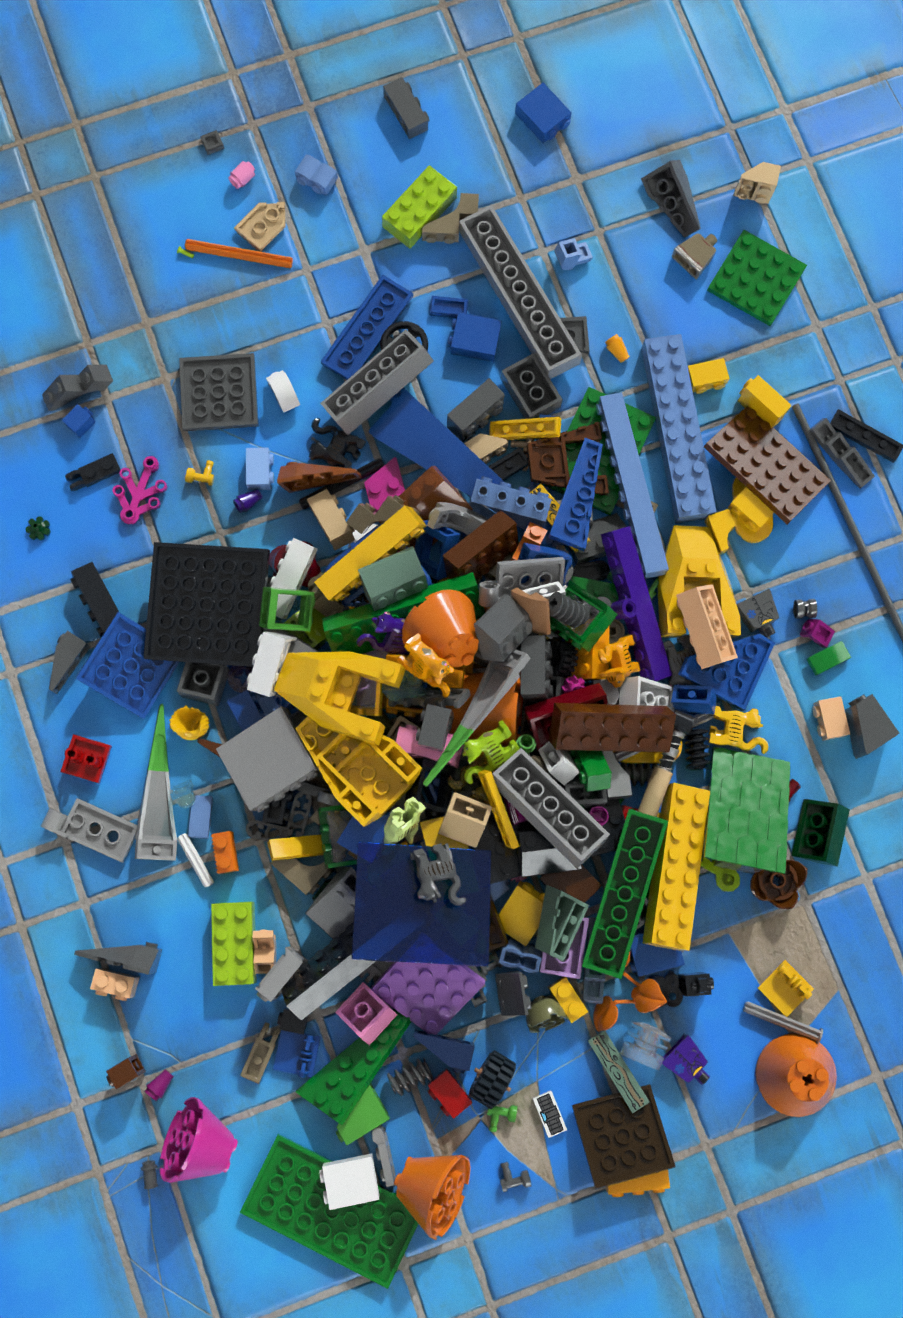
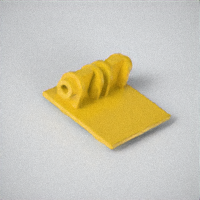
M786 960L758 987L786 1017L805 998L809 999L812 996L811 992L814 990Z

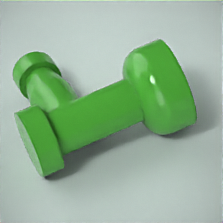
M511 1105L509 1108L495 1106L492 1109L488 1108L487 1115L491 1116L489 1131L497 1132L499 1115L505 1116L508 1121L515 1123L518 1106Z

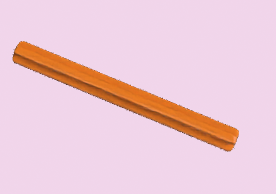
M186 239L185 249L189 251L285 268H292L293 265L292 257Z

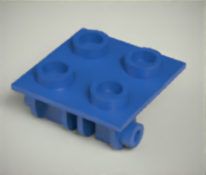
M281 1030L273 1070L296 1074L303 1078H312L321 1036L306 1033L303 1035Z

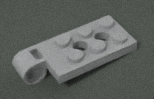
M563 557L497 562L496 580L483 581L479 585V605L492 607L504 594L511 597V590L515 588L525 590L557 581L563 587L565 559ZM548 574V578L544 582H540V577ZM524 576H529V580L526 583H521V579Z
M78 798L68 816L49 808L41 824V827L73 840L124 863L135 840L137 831L136 824ZM94 823H99L101 827L100 832L97 834L91 832V826ZM112 831H116L119 835L115 842H111L108 838L109 833Z

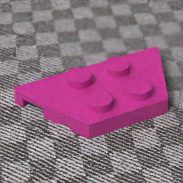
M396 457L391 459L364 482L369 504L375 508L374 512L376 513L388 496H399L405 491Z

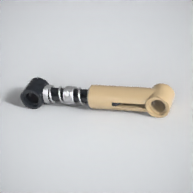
M677 709L674 711L676 719L670 752H662V759H659L660 764L657 767L654 766L638 809L640 812L656 817L673 775L670 770H672L671 766L675 762L674 758L679 753V745H682L680 742L686 734H689L695 716Z

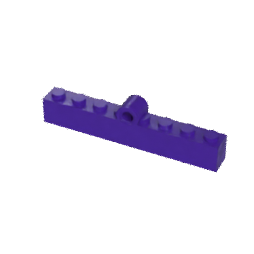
M628 526L601 534L602 544L618 594V601L613 602L611 608L618 614L615 619H624L629 635H633L635 644L632 647L635 659L640 665V677L653 681L670 677L672 672L631 528Z

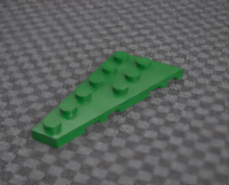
M393 1009L397 1016L370 1046L359 1037L295 1092L340 1125H343L412 1022L410 1017L406 1018Z

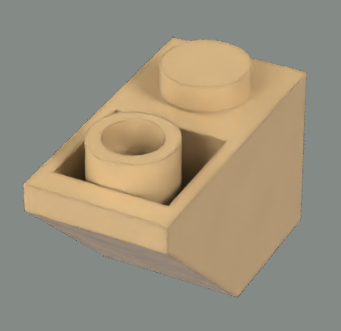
M481 433L464 443L485 464L491 461L490 458L495 455L501 456L508 448L507 439Z

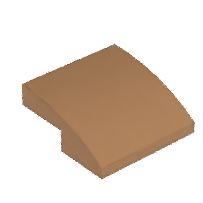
M519 588L511 590V598L529 614L532 632L544 635L551 634L549 600L537 592L529 595Z

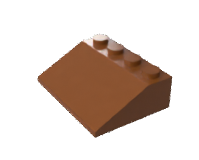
M431 466L398 496L405 501L403 503L405 506H412L417 509L423 521L429 520V514L435 508L437 502L452 503L473 510L470 504L436 466ZM415 537L409 541L410 545L408 548L411 546L415 548ZM433 537L432 546L438 541V540H437L436 538H434V537Z

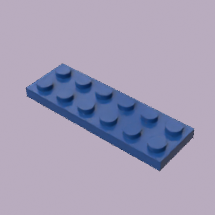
M382 275L325 354L321 364L345 380H348L368 362L380 345L382 334L390 325L397 321L414 297L413 293L385 275Z

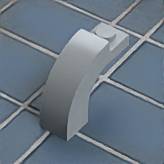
M437 502L435 508L429 514L427 526L432 529L450 527L469 535L486 522L488 518L456 504Z

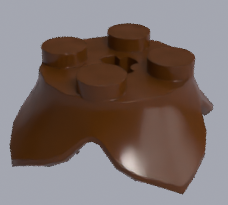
M786 860L785 874L766 870L756 872L750 880L751 892L759 900L769 901L777 908L793 909L798 902L797 890L806 881L808 869L798 861ZM774 875L780 878L778 886L773 884Z

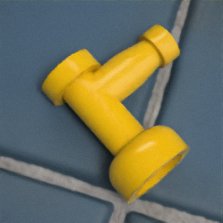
M206 461L203 474L196 473L193 468L188 467L185 482L192 483L195 480L212 486L214 475L211 472L214 462Z

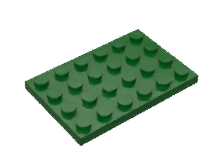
M588 387L567 432L576 430L578 427L601 422V416L596 411V404H598L600 396H605L606 394ZM625 403L639 455L656 417ZM601 430L602 440L598 443L603 444L598 475H607L609 493L607 496L595 494L592 507L611 515L619 498L618 492L620 489L619 485H616L614 481L615 469L610 465V450L606 449V435ZM582 443L565 444L569 477L573 471ZM542 484L562 494L566 490V488Z

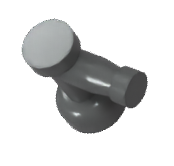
M504 1162L500 1164L504 1179L500 1180L503 1192L519 1185H523L525 1188L532 1187L528 1170L522 1171L519 1177L512 1178L508 1167L509 1163Z

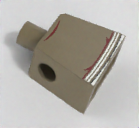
M697 233L678 245L673 251L672 258L697 280L716 253V249L713 246L717 243V238L713 234H709L704 238Z

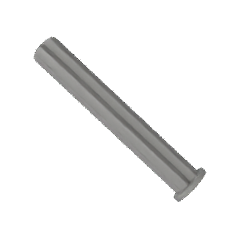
M751 1002L744 1004L743 1011L750 1015L814 1039L817 1044L821 1041L823 1035L822 1028L819 1030Z

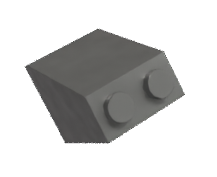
M863 694L848 703L850 707L845 710L850 730L853 754L856 759L870 754L900 734L873 694L867 697Z

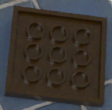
M650 1084L641 1086L650 1103L633 1114L620 1093L572 1105L595 1190L676 1167Z

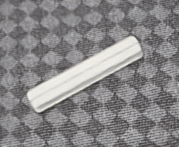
M188 834L180 835L177 840L204 887L211 886L214 881Z

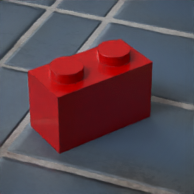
M447 1068L438 1074L433 1081L428 1083L430 1088L427 1090L434 1100L438 1098L442 1104L440 1108L447 1117L451 1115L454 1119L472 1104L471 1098Z

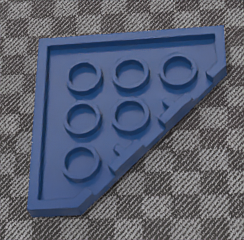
M760 633L734 641L733 645L738 658L705 669H701V666L697 663L696 654L685 658L678 675L697 686H712L718 698L744 711L775 642Z

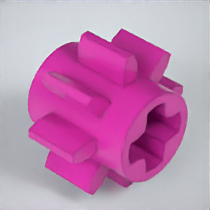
M573 675L565 679L564 685L561 688L564 691L563 694L586 686L582 677L577 679Z

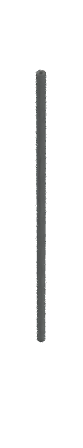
M797 403L792 406V409L822 472L831 480L828 483L831 492L903 642V624L817 441L809 431V424L800 405Z

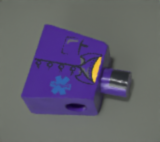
M685 1033L659 1060L662 1065L688 1083L695 1078L703 1085L710 1078L703 1070L708 1061L691 1037Z

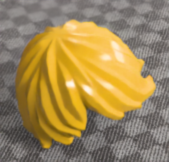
M187 705L177 709L174 715L171 716L172 718L169 719L170 729H173V732H176L181 738L189 741L203 737L207 733L210 724L209 718L204 712L197 708H189Z

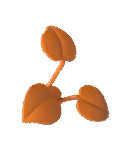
M630 952L626 962V966L629 964L630 961ZM623 972V976L636 985L631 992L633 999L612 1001L610 996H604L603 1003L596 1004L593 1020L596 1030L600 1032L614 1026L618 1018V1008L615 1006L617 1004L633 1003L641 1013L654 1011L664 1005L667 1000L662 994L659 984L653 979H646L640 984L626 972Z

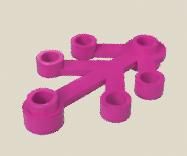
M148 456L144 459V471L137 488L132 479L130 469L122 468L119 474L125 480L133 497L129 505L125 497V489L121 485L113 487V494L118 497L123 508L120 517L125 524H135L141 514L160 508L161 503L156 497H151L147 504L138 507L141 500L167 490V484L164 480H158L154 486L145 490L151 473L159 469V462L154 456ZM148 461H154L151 466L147 465ZM129 472V475L124 477L123 473ZM159 484H164L162 489L158 488ZM117 489H122L120 494H116ZM157 501L156 506H151V503ZM128 512H133L131 517H127Z

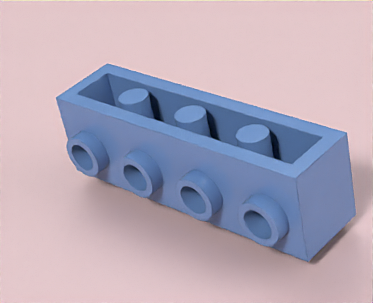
M483 476L481 480L476 479L471 502L546 522L552 499L548 498L549 494L537 492V495L529 493L530 489L520 486L516 490L511 488L509 483L500 481L499 485L492 483L493 479Z

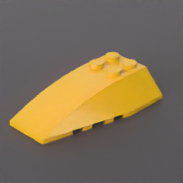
M306 717L295 728L334 797L363 827L382 817L412 787L423 769L393 739L385 735L382 736L380 744L377 746L322 728L309 717Z

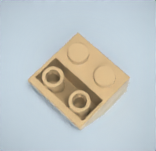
M762 162L741 174L733 196L743 200L749 199L757 203L768 204L777 187L781 166Z
M454 792L438 834L476 848L487 824L492 806Z

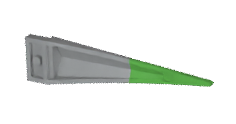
M515 649L503 662L489 661L483 678L461 723L423 782L426 787L520 678V671L524 669L531 659L527 653Z
M160 704L135 836V859L176 861L177 835L170 789L164 705Z

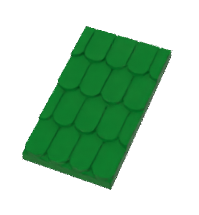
M712 748L709 782L710 798L703 858L714 860V866L750 874L762 870L785 874L790 762L725 748Z

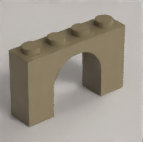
M323 803L320 808L328 806ZM316 811L311 819L319 825L318 811ZM330 812L328 813L334 862H341L347 856L344 853L348 849L336 842L346 828L347 823L336 813ZM296 858L271 862L279 872L305 895L309 893L313 895L320 887L318 883L321 879L324 878L326 880L333 872L331 868L325 869L324 862L317 866H306Z

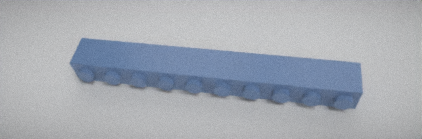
M620 392L600 396L598 404H596V411L602 419L600 426L602 432H605L606 449L610 450V465L615 469L614 481L616 485H619L620 491L618 495L620 502L624 504V519L628 520L644 577L647 579L666 575L669 568L623 394Z

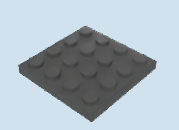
M254 353L179 358L183 431L259 427Z

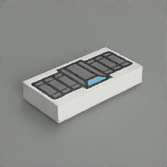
M550 1090L533 1097L548 1138L566 1131L567 1128L552 1091Z

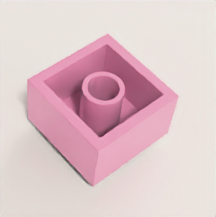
M364 982L335 1012L369 1046L397 1016Z

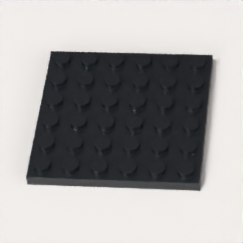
M154 542L144 659L253 667L252 660L259 648L257 645L258 639L263 634V627L259 626L263 587H267L270 550Z

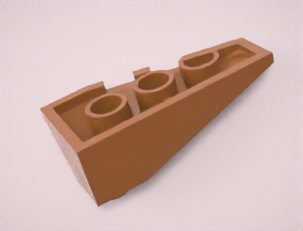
M289 462L286 466L280 467L277 483L286 491L292 493L361 478V474L352 468Z

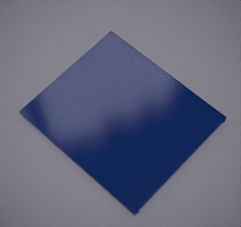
M358 842L352 960L489 966L491 851L450 848L456 873L461 881V887L456 896L458 898H466L465 904L458 906L451 903L448 898V890L453 884L451 880L434 882L441 894V898H437L436 903L433 900L419 899L417 896L421 884L417 877L416 861L410 859V853L423 848L429 862L437 860L436 854L431 851V847Z

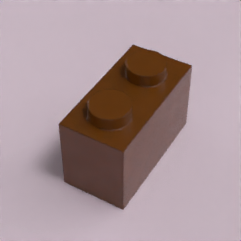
M137 1054L107 1070L108 1075L106 1078L111 1087L114 1086L115 1089H118L145 1073L146 1070Z

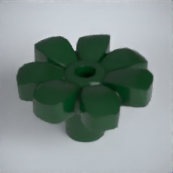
M37 517L36 521L34 519L28 521L31 526L26 527V532L30 533L29 537L32 540H36V538L44 540V534L50 535L51 531L48 529L50 526L49 521H44L42 517Z

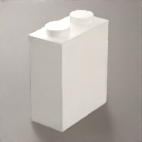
M372 1153L324 1163L322 1166L323 1170H319L321 1183H325L326 1191H323L325 1205L329 1204V1210L379 1200L380 1194Z

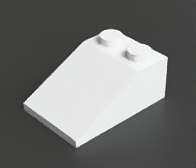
M636 676L626 677L619 688V705L668 706L673 712L675 711L671 703L672 686Z

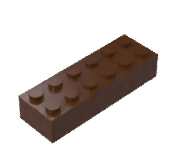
M554 703L549 742L556 750L670 752L676 714L668 706Z

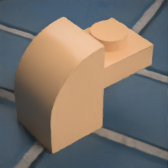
M273 930L253 931V964L255 974H267L276 963V935H274Z

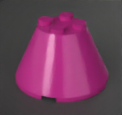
M190 1097L184 1102L186 1105L182 1111L178 1110L175 1114L163 1143L160 1159L164 1160L163 1168H160V1176L163 1181L168 1183L217 1175L221 1172L226 1173L230 1167L231 1154L237 1147L238 1141L234 1138L231 1131L200 1099Z

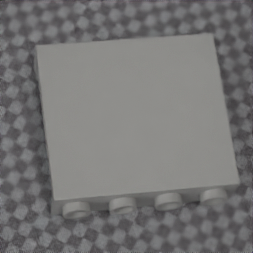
M279 707L216 748L250 811L261 812L267 809L270 802L273 800L276 802L284 798V793L289 790L294 791L302 785L301 782L306 779L311 780L318 775L317 772L320 771L298 735L289 717L292 714L286 707Z

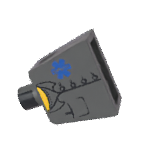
M770 589L737 604L740 618L751 632L761 629L767 638L776 633L771 623L779 619V615Z

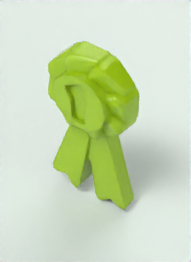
M702 857L701 867L716 875V885L722 891L731 892L739 887L740 875L736 870L714 866V860Z

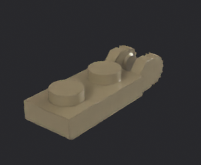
M266 1022L259 1037L254 1042L240 1075L257 1084L262 1079L281 1031L277 1027L273 1032L271 1041L264 1040L270 1025Z

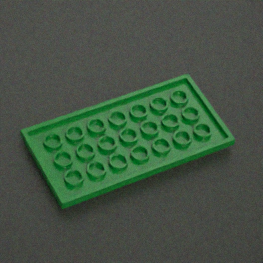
M278 1134L240 1213L388 1289L418 1226L417 1221L398 1199L396 1193L378 1185L379 1200L329 1210V1204L325 1205L323 1191H326L325 1183H321L319 1170H323L322 1166L324 1163L332 1161Z

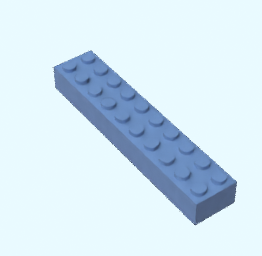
M677 334L644 339L641 349L654 416L656 417V427L675 524L706 519L707 516L715 514L717 511L682 335Z

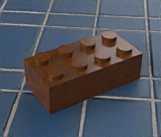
M500 510L443 555L447 579L473 572L475 580H477L482 575H486L497 562H502L508 554L513 553L519 545L516 522Z

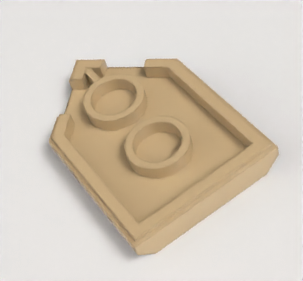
M266 202L258 203L234 227V230L256 250L261 252L286 227L285 202L266 204Z

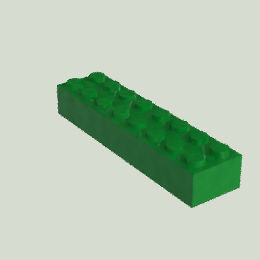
M473 572L429 585L428 588L376 611L373 610L370 604L322 618L324 633L331 651H350L364 654L376 650L371 647L369 641H365L361 647L357 646L356 643L362 634L373 635L378 643L383 641L387 632L375 633L377 627L372 618H378L379 615L388 611L394 618L406 619L414 606L418 607L426 601L425 597L442 590H456L464 593L473 603L476 619L481 618L485 614V610L478 603L479 589Z
M628 809L582 967L622 979L668 820Z

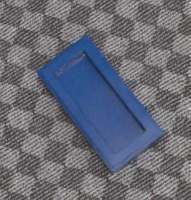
M432 296L430 316L457 318L458 312L467 314L468 299Z

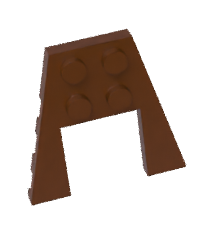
M600 422L578 427L573 431L562 432L560 437L543 438L528 443L527 455L531 482L566 488L570 477L565 444L583 443L584 438L600 442L602 440ZM598 475L595 494L607 496L609 493L607 475Z

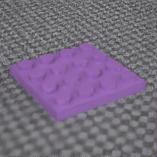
M421 932L371 986V990L406 1018L410 1017V1021L426 1033L437 1035L485 985V979Z

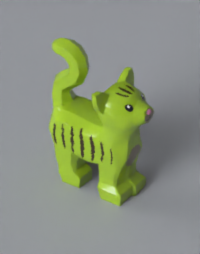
M503 720L498 722V728L483 733L477 739H467L465 741L462 754L468 757L469 764L482 752L487 761L485 768L473 766L466 770L464 777L467 783H473L472 775L474 773L478 774V772L484 769L491 772L498 769L520 749L514 739L509 742L507 747H502L501 742L512 735Z

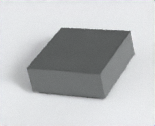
M217 130L200 136L207 155L224 149Z

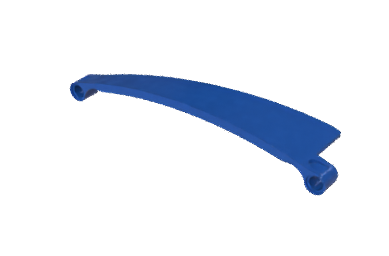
M404 387L389 399L393 404L369 429V433L374 438L426 470L431 466H436L455 488L471 498L476 479L481 480L482 476L493 479L492 483L499 485L500 481L504 482ZM486 506L496 513L500 511V509ZM501 510L524 531H526L530 522L548 530L542 541L545 547L556 549V546L559 545L567 546L548 538L552 526L547 521L544 522Z

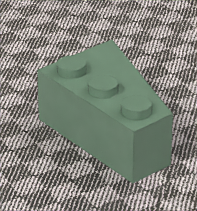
M546 885L535 948L564 962L589 905L561 890Z

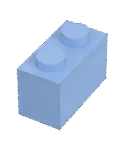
M246 448V486L248 490H271V483H274V472H271V465H274V454L270 453L269 448Z

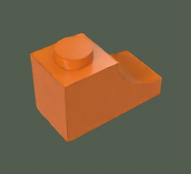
M530 522L511 561L518 560L523 543L540 546L548 530Z

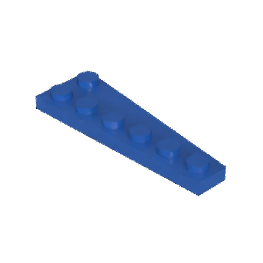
M584 438L548 537L581 551H584L587 546L589 523L603 444L588 438Z

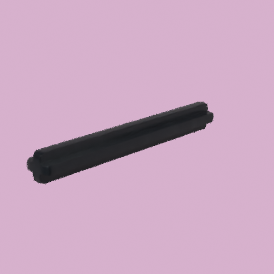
M378 458L357 469L361 474V478L326 485L299 499L302 509L310 507L307 501L308 498L326 489L330 495L335 494L377 472L384 466L382 459Z

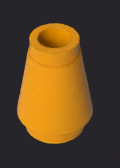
M618 334L605 342L606 348L620 363L630 357L622 337H619Z

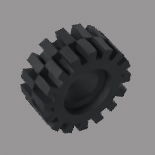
M554 641L551 645L553 647V659H550L551 666H553V676L568 678V676L572 675L571 672L575 671L574 666L578 664L575 663L578 660V656H576L578 651L575 650L576 647L571 643Z

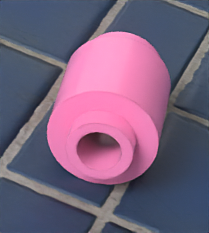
M242 161L230 173L228 179L235 188L244 187L255 176V168L250 162Z

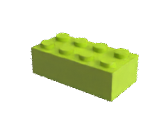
M429 165L382 216V227L411 249L421 238L422 227L438 219L457 198V186Z
M255 902L211 904L213 986L257 983L253 964L254 944L252 938L253 931H255Z

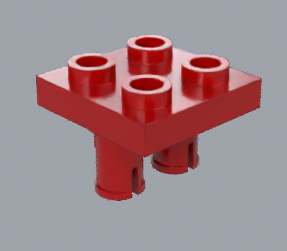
M73 734L69 748L65 751V759L60 772L100 783L112 746Z

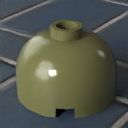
M539 996L531 1004V1009L528 1010V1015H526V1022L531 1033H539V1028H545L546 1031L563 1024L565 1022L564 1019L568 1017L556 999Z

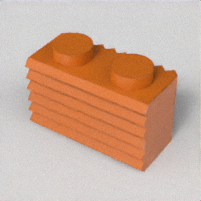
M226 831L212 834L214 857H216L215 864L217 865L216 869H218L217 873L226 874L239 871L233 832Z

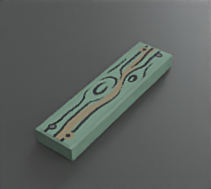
M604 1030L588 1040V1043L632 1114L650 1103L606 1031Z

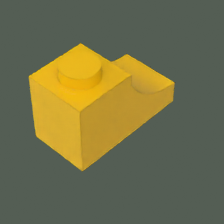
M730 509L709 515L705 519L706 526L711 528L720 555L729 549L727 543L728 534L736 527L737 523L734 514H731Z

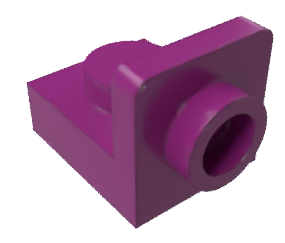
M807 619L802 626L800 636L809 637L819 646L827 648L835 631L820 619Z

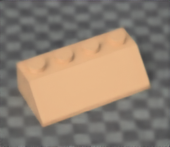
M713 584L696 587L677 594V605L682 611L683 622L689 631L690 643L695 649L696 661L701 666V669L738 658Z

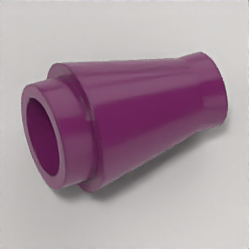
M164 1069L161 1074L146 1085L147 1088L144 1092L157 1102L159 1098L162 1099L174 1076Z

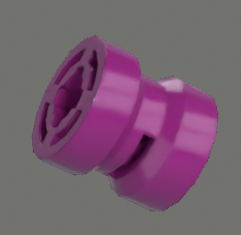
M595 806L588 812L601 826L605 825L608 821L609 815L604 807Z

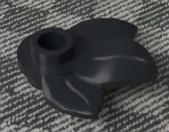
M669 971L665 978L659 975L649 976L648 979H653L659 984L662 994L667 1000L659 1008L666 1005L677 1007L682 1003L683 995L679 989L680 979L674 972ZM671 993L676 994L675 1000L669 999Z

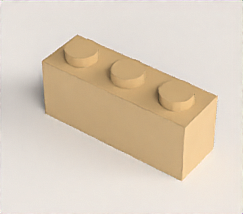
M326 489L307 499L314 516L334 550L355 540L353 536L355 530L346 523L345 518L347 516L342 508L339 509L337 507L339 503L334 494L330 495Z

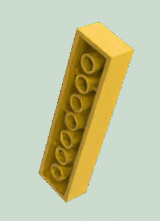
M671 783L667 788L662 801L660 818L668 820V824L651 878L643 944L677 951L690 950L710 798L709 790L678 783Z

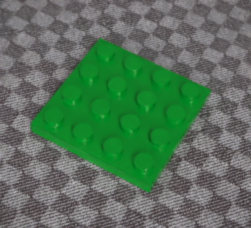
M743 230L707 291L771 326L807 265L748 231Z

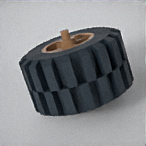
M492 1051L485 1059L481 1068L475 1067L474 1071L477 1074L471 1085L469 1097L489 1109L494 1108L505 1091L510 1092L511 1090L508 1086L514 1075L516 1063L497 1051Z

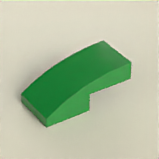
M840 641L807 658V661L814 674L818 675L852 657L843 641Z

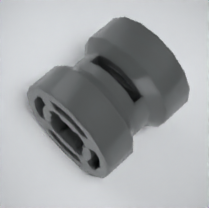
M794 600V617L796 619H801L804 616L816 618V600Z

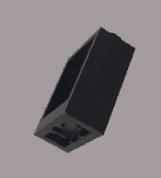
M424 757L414 758L423 769L412 787L406 792L405 802L414 797L426 807L424 812H427L428 816L438 818L440 815H445L451 800L456 767L446 764L438 773L441 778L435 806L422 802L420 799L425 771L431 772L437 761Z

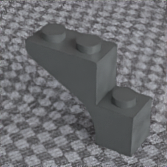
M87 365L79 375H59L42 394L48 411H54L86 393L104 391L113 382L107 365Z

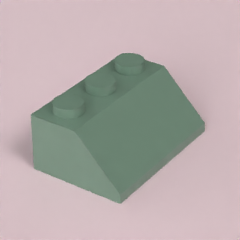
M413 546L358 569L365 596L374 611L428 588L425 573Z

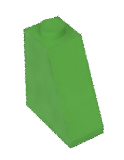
M371 1083L344 1124L340 1125L338 1123L336 1135L341 1143L345 1142L346 1145H349L390 1119V1115Z

